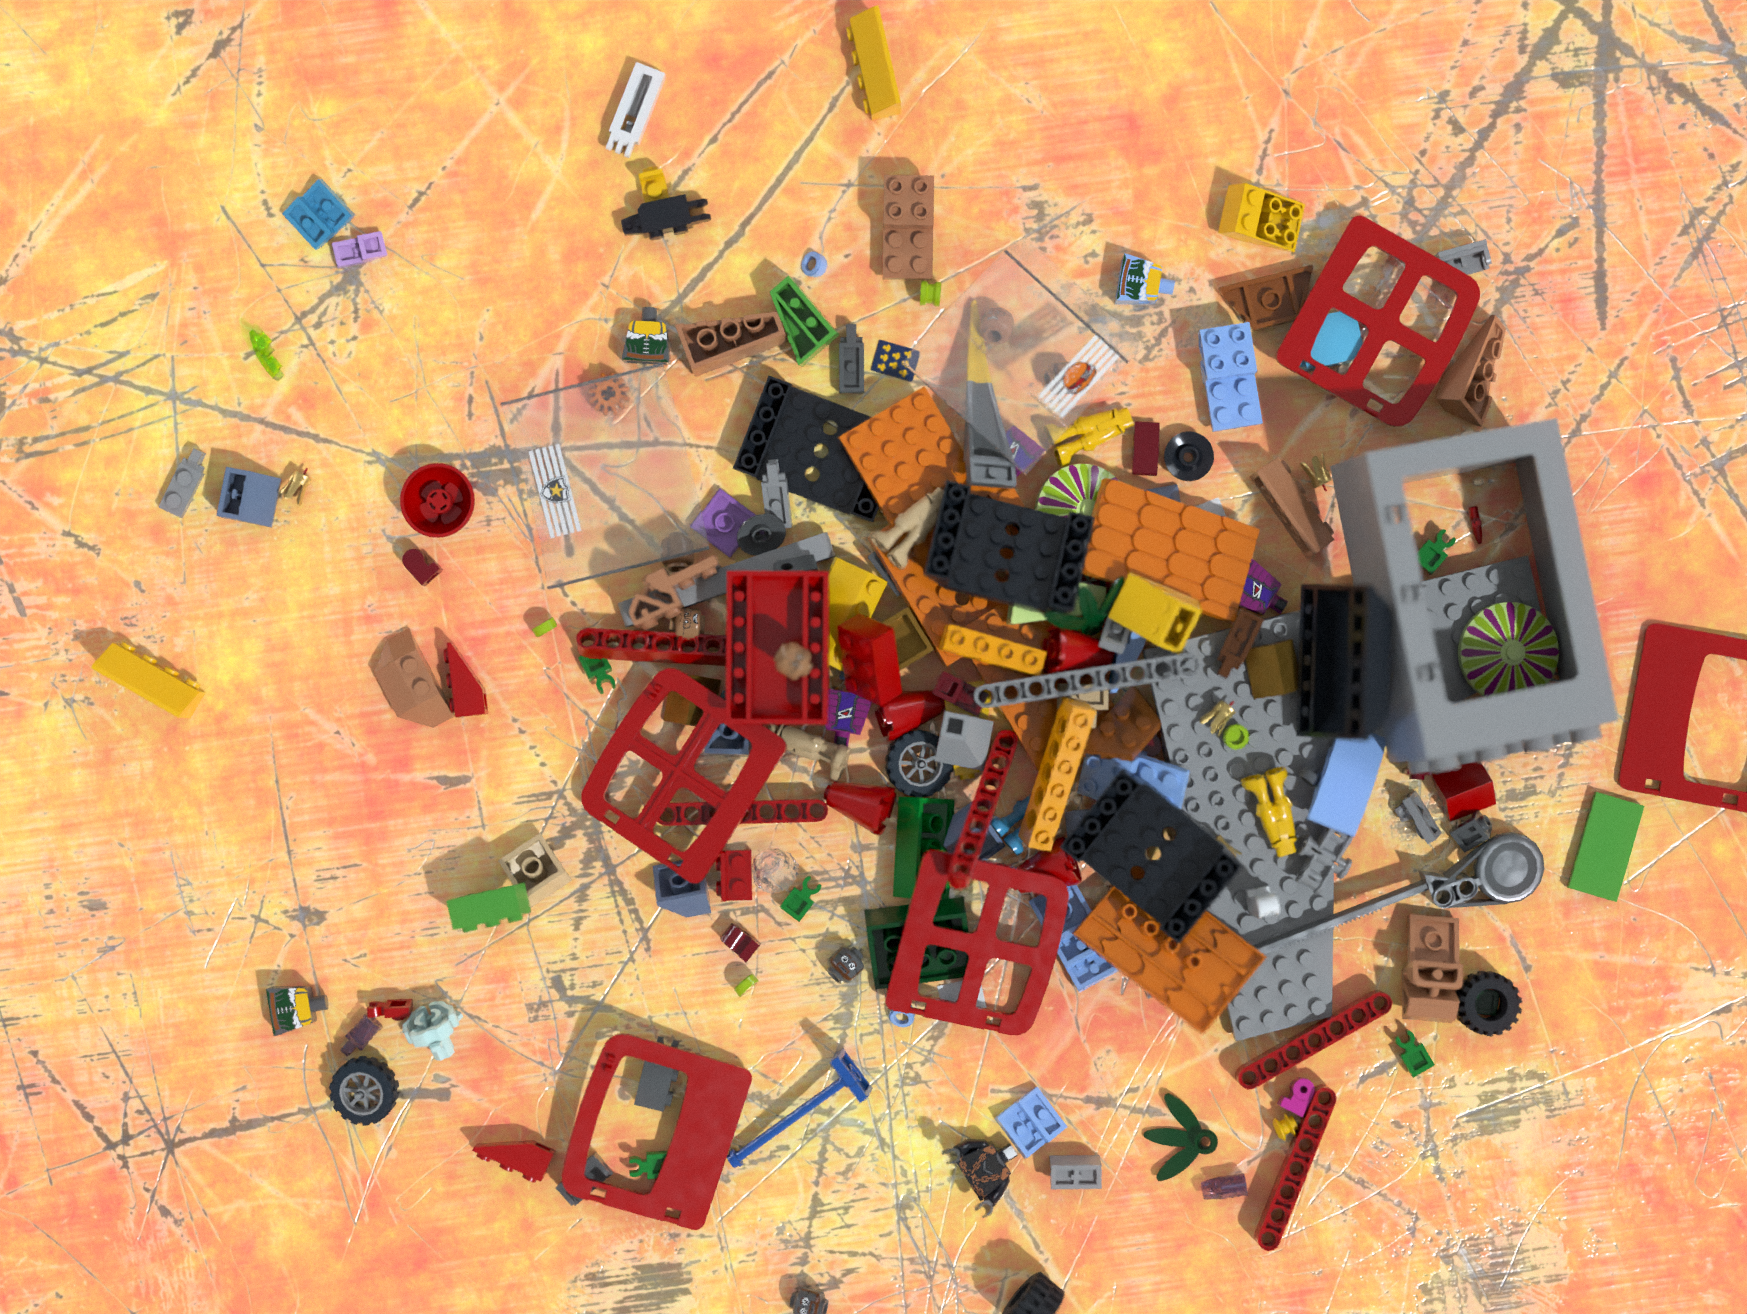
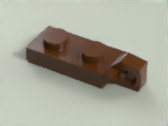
M1243 608L1240 609L1219 652L1220 655L1217 660L1222 662L1216 675L1226 679L1232 668L1238 670L1240 665H1243L1264 622L1263 618Z

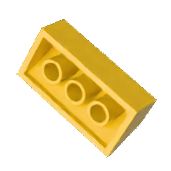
M879 5L849 18L850 26L846 27L849 42L854 41L855 51H851L854 66L859 65L861 75H857L860 90L865 89L867 97L863 99L864 110L866 114L870 113L872 120L901 114V100Z
M835 557L829 568L830 666L844 672L837 625L859 613L871 618L888 582Z
M124 641L121 644L112 643L91 666V669L177 718H191L206 693L199 689L201 686L199 683L189 678L186 681L179 678L178 671L168 666H165V668L156 664L158 660L145 653L143 656L135 653L136 648Z

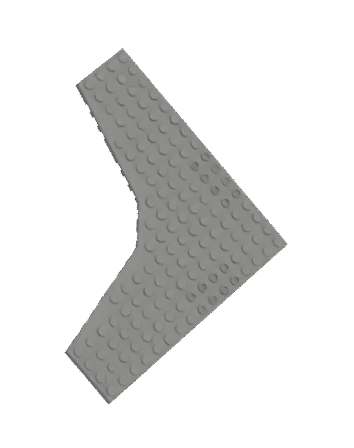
M1521 556L1422 581L1445 696L1450 703H1458L1476 693L1461 672L1458 661V644L1465 625L1478 611L1495 603L1517 602L1528 605L1541 613L1528 556ZM1300 610L1265 618L1251 648L1293 639L1298 663ZM1227 628L1187 640L1181 654H1192L1198 659L1199 670L1196 675L1190 678L1151 683L1150 686L1157 716L1161 721L1160 734L1164 761L1190 770L1181 810L1214 837L1220 834L1227 844L1242 853V855L1236 853V858L1243 864V867L1207 909V912L1253 946L1332 915L1334 906V872L1330 876L1325 888L1318 895L1305 884L1296 883V875L1307 859V856H1300L1295 852L1283 857H1277L1275 848L1271 847V843L1264 831L1260 817L1256 815L1258 799L1252 791L1245 790L1242 787L1241 779L1255 774L1264 775L1268 797L1273 804L1274 796L1267 782L1265 772L1276 767H1286L1288 774L1283 784L1284 795L1288 796L1292 802L1291 811L1295 837L1297 838L1294 844L1297 851L1305 836L1310 834L1313 836V840L1317 842L1325 827L1307 819L1315 787L1303 781L1298 774L1308 765L1315 766L1313 772L1319 769L1321 773L1327 751L1332 746L1334 739L1296 736L1298 690L1286 695L1253 699L1245 661L1238 670L1232 668L1226 679L1216 675L1222 662L1217 660L1220 655L1219 652L1231 629ZM1160 646L1142 650L1144 660L1179 655ZM1184 659L1180 664L1181 670L1186 673L1192 672L1195 669V662L1191 659ZM1159 663L1156 665L1155 672L1158 676L1164 677L1169 674L1170 667L1168 664ZM1426 665L1425 667L1428 669V674H1429V679H1428V681H1430L1431 678H1430L1429 668H1428V665ZM1220 700H1223L1228 705L1231 701H1234L1230 707L1236 714L1227 721L1219 737L1218 733L1221 727L1215 734L1210 732V725L1215 717L1204 724L1200 723V718L1213 710V707ZM1381 723L1374 734L1384 737ZM1231 724L1244 726L1249 733V740L1246 746L1238 750L1227 747L1222 739L1224 729ZM1269 886L1270 894L1275 893L1278 898L1279 915H1270L1262 918L1249 915L1245 890ZM1330 928V931L1326 929V933L1321 931V934L1317 933V936L1313 934V938L1308 936V939L1304 938V941L1300 940V943L1295 941V944L1291 943V946L1287 945V948L1283 946L1282 950L1278 948V952L1274 950V953L1270 951L1269 955L1265 953L1266 959L1226 1007L1235 1041L1332 1016V928Z

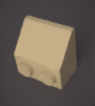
M541 833L498 860L513 885L525 882L530 908L572 881Z

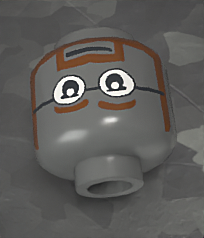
M845 946L839 947L827 960L828 974L839 984L842 982L851 983L864 969V964L861 960L863 955L855 947L851 949Z
M803 1286L797 1293L792 1294L789 1306L793 1308V1314H826L829 1301L825 1298L823 1291Z

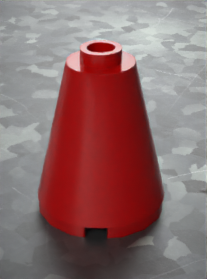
M1052 624L1046 631L1050 632L1048 639L1043 638L1041 650L1046 651L1043 667L1048 669L1045 671L1046 674L1109 666L1114 660L1113 651L1098 646L1099 639L1075 630L1062 629Z
M933 690L902 691V694L879 706L878 710L875 711L878 726L883 737L887 736V742L893 741L940 715L942 708H945L944 699L932 694Z
M834 781L832 785L826 787L824 799H826V804L869 832L880 836L887 826L883 822L886 818L891 817L896 793L893 792L895 788L889 786Z
M1064 837L1054 840L1051 851L1040 850L1017 866L1022 869L1054 875L1060 878L1066 886H1074L1082 881L1078 862L1060 848L1061 844L1065 841ZM1019 890L1021 894L1028 893V891Z

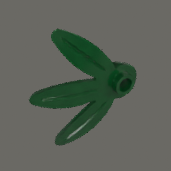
M1118 577L1099 609L1094 595L1087 586L1082 585L1079 587L1078 603L1082 618L1057 611H1047L1044 614V618L1062 629H1081L1083 634H1097L1101 631L1105 622L1104 618L1109 614L1125 582V578Z
M1170 1093L1164 1095V1100L1172 1115L1187 1131L1174 1128H1156L1145 1131L1143 1134L1144 1138L1157 1144L1174 1147L1185 1146L1184 1149L1173 1155L1159 1170L1156 1179L1160 1182L1168 1180L1184 1171L1197 1158L1199 1153L1210 1154L1218 1146L1216 1134L1212 1130L1202 1129L1190 1107ZM1203 1137L1210 1139L1209 1146L1202 1144Z

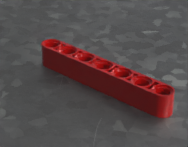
M584 628L576 636L578 653L588 659L605 658L607 660L726 666V635L699 634L694 636V638H689L690 640L679 636L677 640V635L673 632ZM588 640L594 642L590 646H584L582 644L583 642ZM610 642H617L619 644L616 647L607 646ZM636 643H641L644 645L640 649L632 647ZM660 645L669 646L666 650H659L657 647ZM685 646H692L694 648L688 652L683 650ZM711 647L719 649L716 653H711L707 650Z
M1001 730L998 732L991 748L950 863L947 880L954 889H964L971 881L1015 756L1018 738L1011 730ZM1005 743L1010 745V747H1003L1001 744ZM999 764L1003 768H996L993 765ZM991 785L996 789L991 790L986 788L985 786ZM978 807H986L988 810L981 811ZM977 828L981 832L975 833L972 832L970 829ZM963 850H970L973 854H965ZM961 871L965 876H957L954 872Z
M821 799L754 800L749 808L748 817L742 819L740 824L819 822L828 815V805ZM708 802L669 803L667 807L671 808L674 813L672 820L664 821L660 817L658 823L664 826L707 825L712 818L710 811L714 806ZM815 803H819L824 807V814L818 818L810 813V807ZM766 804L774 809V815L769 819L763 818L760 814L761 807ZM795 804L799 808V814L796 818H789L785 814L787 805ZM690 806L697 808L699 812L698 818L694 821L687 819L685 815L686 809Z
M1380 990L1367 993L1332 1013V1016L1323 1018L1242 1064L1235 1072L1236 1081L1245 1089L1257 1088L1387 1014L1392 1008L1390 996ZM1382 996L1384 998L1383 1007L1375 1009L1373 1006L1374 999ZM1360 1008L1363 1012L1362 1018L1359 1021H1353L1351 1018L1352 1012ZM1334 1021H1339L1341 1024L1340 1031L1332 1034L1329 1030L1330 1024ZM1313 1033H1317L1319 1035V1042L1314 1046H1309L1307 1042L1308 1037ZM1289 1046L1297 1047V1055L1294 1058L1286 1057V1050ZM1269 1058H1274L1276 1061L1275 1068L1266 1071L1264 1069V1062ZM1248 1070L1253 1071V1080L1249 1083H1244L1242 1081L1243 1073Z
M1320 1084L1314 1087L1315 1092L1304 1116L1299 1120L1298 1130L1295 1131L1296 1136H1293L1256 1227L1255 1240L1265 1251L1275 1250L1281 1242L1335 1107L1336 1094L1326 1085ZM1322 1091H1328L1329 1099L1325 1103H1319L1317 1099ZM1319 1115V1124L1314 1127L1309 1126L1308 1120L1310 1116ZM1303 1138H1309L1311 1141L1309 1148L1306 1150L1299 1149V1142ZM1295 1161L1301 1162L1300 1171L1291 1173L1289 1170L1291 1163ZM1284 1185H1291V1194L1285 1197L1281 1196L1280 1189ZM1274 1209H1282L1283 1214L1278 1220L1271 1219V1212ZM1265 1232L1273 1233V1239L1269 1243L1261 1241V1237Z

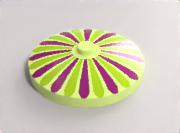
M1074 464L1064 467L1052 474L1043 483L1037 494L1034 510L1067 518L1070 511L1091 516L1102 479H1118L1109 471L1096 465Z
M1517 602L1495 603L1478 611L1465 625L1458 644V661L1461 672L1468 684L1484 697L1547 685L1555 673L1559 658L1557 637L1549 621L1536 609Z

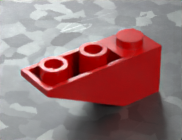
M451 642L447 643V649H444L443 652L445 663H449L450 673L446 675L447 686L452 688L453 698L449 699L451 713H455V718L489 714L486 689L456 645Z
M534 1140L479 1143L472 1149V1151L477 1153L476 1156L487 1162L494 1160L500 1163V1168L509 1172L516 1170L523 1174L522 1177L534 1183L537 1180L540 1182L543 1180L556 1150Z

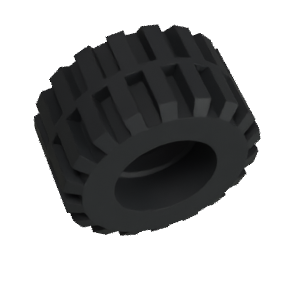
M1477 971V974L1471 973L1467 975L1468 979H1463L1462 988L1455 990L1460 1001L1457 1012L1459 1021L1466 1028L1480 1035L1493 1036V1034L1499 1036L1503 1034L1504 1030H1511V1024L1517 1023L1519 1020L1516 1018L1517 1014L1522 1012V1008L1519 1007V1003H1522V998L1518 996V993H1520L1518 988L1513 986V982L1510 979L1495 972ZM1493 989L1499 993L1500 998L1497 1014L1488 1018L1480 1017L1475 1009L1476 998L1483 990Z
M1038 1272L1022 1284L1012 1296L1002 1314H1056L1063 1302L1065 1292L1042 1272Z

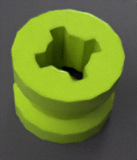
M922 280L920 305L925 306L929 303L935 307H940L941 282L936 281L934 284Z

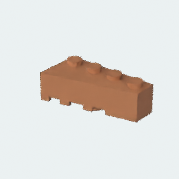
M777 311L745 315L740 318L728 317L716 321H697L693 324H675L695 377L788 342Z

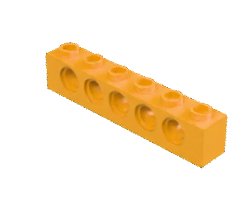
M1062 697L1018 834L1019 838L1029 848L1051 851L1096 714V710L1086 701Z

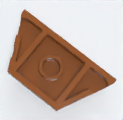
M1313 265L1222 286L1218 290L1245 323L1250 322V329L1252 331L1293 322L1306 300Z
M1136 686L1130 687L1089 734L1082 757H1085L1087 753L1098 754L1101 759L1117 758L1123 761H1133L1161 729L1160 719Z

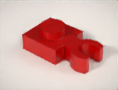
M393 999L383 1003L379 1001L369 1002L367 1016L369 1018L384 1016V1018H392V1020L396 1021L404 1020L410 1017L412 1013L413 999Z

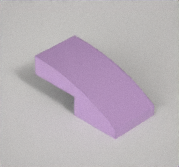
M382 231L358 235L354 239L332 243L337 269L387 256Z

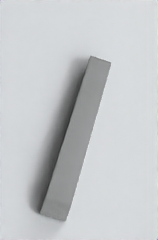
M828 532L719 568L717 569V575L706 580L700 577L694 580V586L685 590L680 588L676 590L685 606L683 608H687L727 594V571H773V564L779 560L814 554L816 563H819L836 555ZM657 590L651 591L649 594L652 599H658L659 601L666 604L671 603L663 599L654 597L653 593H657L672 599L671 595L662 594ZM634 598L618 603L625 628L634 626L628 613Z
M1180 654L986 684L976 689L974 699L983 708H994L1190 678L1197 674L1199 661L1192 654ZM1184 659H1191L1195 662V669L1192 672L1186 673L1181 670L1180 664ZM1159 663L1168 664L1170 667L1169 674L1164 677L1158 676L1155 672L1156 665ZM1136 666L1144 669V677L1138 681L1130 677L1131 669ZM1110 670H1114L1119 674V680L1115 684H1108L1105 681V674ZM1085 674L1093 676L1094 683L1090 688H1083L1080 685V678ZM1059 678H1065L1069 683L1067 690L1064 692H1058L1055 689V682ZM1034 682H1040L1043 685V692L1038 696H1033L1030 693V686ZM1009 686H1015L1018 689V695L1013 700H1008L1005 697V690ZM983 690H990L992 692L993 699L990 703L984 704L981 702L980 694Z

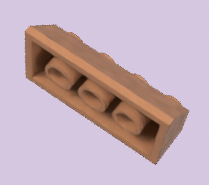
M1277 457L1252 474L1250 478L1303 555L1308 558L1335 540L1332 537L1334 531L1326 521L1324 523L1318 516L1320 511L1314 502H1308L1303 495L1306 491L1298 480L1294 482L1289 474L1291 469L1284 460L1280 461Z

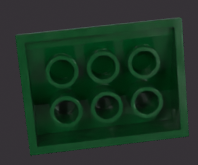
M964 897L940 900L933 924L969 933ZM910 904L864 911L875 990L888 988ZM932 944L927 945L924 952L919 984L963 978L969 955L960 950Z

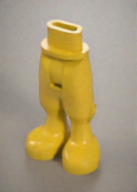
M1125 407L1118 411L1114 408L1086 417L1079 416L1073 421V425L1059 427L1054 423H1049L1044 428L1051 445L1058 444L1074 435H1082L1078 440L1054 448L1057 463L1060 468H1064L1070 464L1071 457L1080 450L1094 451L1097 446L1115 438L1121 433H1125V429L1134 426V422L1128 408Z
M1276 767L1265 772L1267 782L1274 796L1273 804L1268 797L1264 775L1255 774L1241 779L1242 787L1245 790L1252 791L1258 799L1256 815L1260 817L1264 831L1271 843V847L1275 848L1277 857L1297 852L1294 844L1297 838L1295 837L1291 811L1292 802L1288 796L1284 795L1283 784L1288 774L1286 767Z

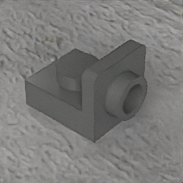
M1476 810L1470 819L1452 828L1450 835L1465 853L1490 838L1492 823L1486 815H1482L1479 810Z

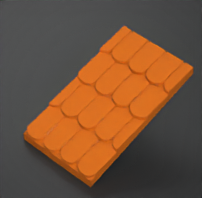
M1102 479L1091 515L1095 518L1082 574L1113 584L1118 577H1124L1126 580L1129 572L1197 599L1202 608V614L1228 623L1234 622L1260 529L1195 506L1180 503L1148 490L1139 489L1118 480Z
M1133 866L1131 874L1136 879H1142L1145 876V871L1141 866ZM1112 885L1073 931L1072 935L1102 959H1105L1124 976L1132 980L1166 1009L1173 1012L1192 1029L1200 1034H1205L1266 959V956L1207 911L1180 944H1178L1159 928L1161 926L1159 922Z

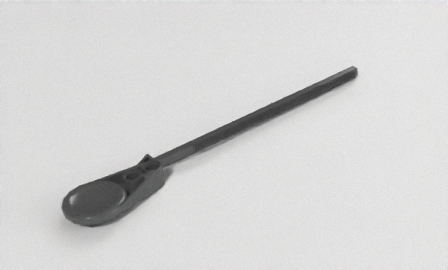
M1515 832L1497 834L1483 842L1444 873L1418 870L1420 881L1253 945V947L1265 955L1267 953L1269 955L1270 951L1274 953V950L1278 952V948L1281 950L1283 946L1287 948V945L1291 946V943L1295 944V941L1300 943V940L1304 941V938L1308 939V936L1313 938V934L1317 936V933L1321 934V931L1326 933V929L1330 931V928L1334 929V926L1339 928V924L1343 926V923L1347 924V921L1352 923V919L1356 921V918L1360 919V916L1365 917V914L1369 916V913L1373 914V911L1378 912V909L1382 911V908L1424 891L1426 898L1430 902L1443 909L1519 902L1533 894L1541 883L1545 870L1543 854L1538 845L1526 835ZM1475 860L1473 865L1474 876L1470 877L1462 871ZM1467 881L1466 887L1463 890H1459L1460 884ZM1479 886L1481 892L1488 896L1490 899L1471 898H1473L1477 894ZM1440 890H1444L1443 896L1436 900L1437 893ZM1144 991L1145 996L1148 999L1152 998V996H1150L1147 992Z

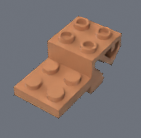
M884 175L883 280H932L934 175Z
M713 555L671 576L665 568L643 578V584L645 585L643 595L635 594L628 612L635 627H642V629L648 630L658 625L657 620L664 616L667 619H671L681 614L680 609L685 606L676 589L685 590L694 586V580L700 577L706 580L717 575V569L721 568V565L716 556ZM652 590H657L662 594L671 595L672 599L657 593H653L654 597L663 599L671 603L666 604L659 601L658 599H652L649 594Z
M1409 914L1407 916V966L1402 969V1019L1452 1023L1456 1020L1460 1003L1455 990L1462 988L1463 964H1460L1459 918Z

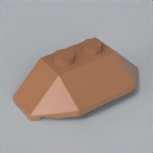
M408 628L387 639L376 667L375 675L396 716L432 728L455 717V714L451 713L450 705L411 629Z

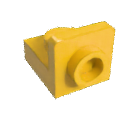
M648 167L643 169V173L638 174L645 203L669 198L663 169Z

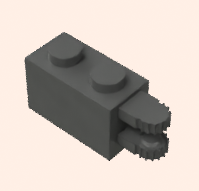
M658 1036L657 1042L664 1044V1037ZM673 1040L671 1046L678 1048L679 1041ZM644 1061L634 1105L661 1112L665 1110L666 1106H671L674 1092L670 1091L672 1081H677L679 1070Z

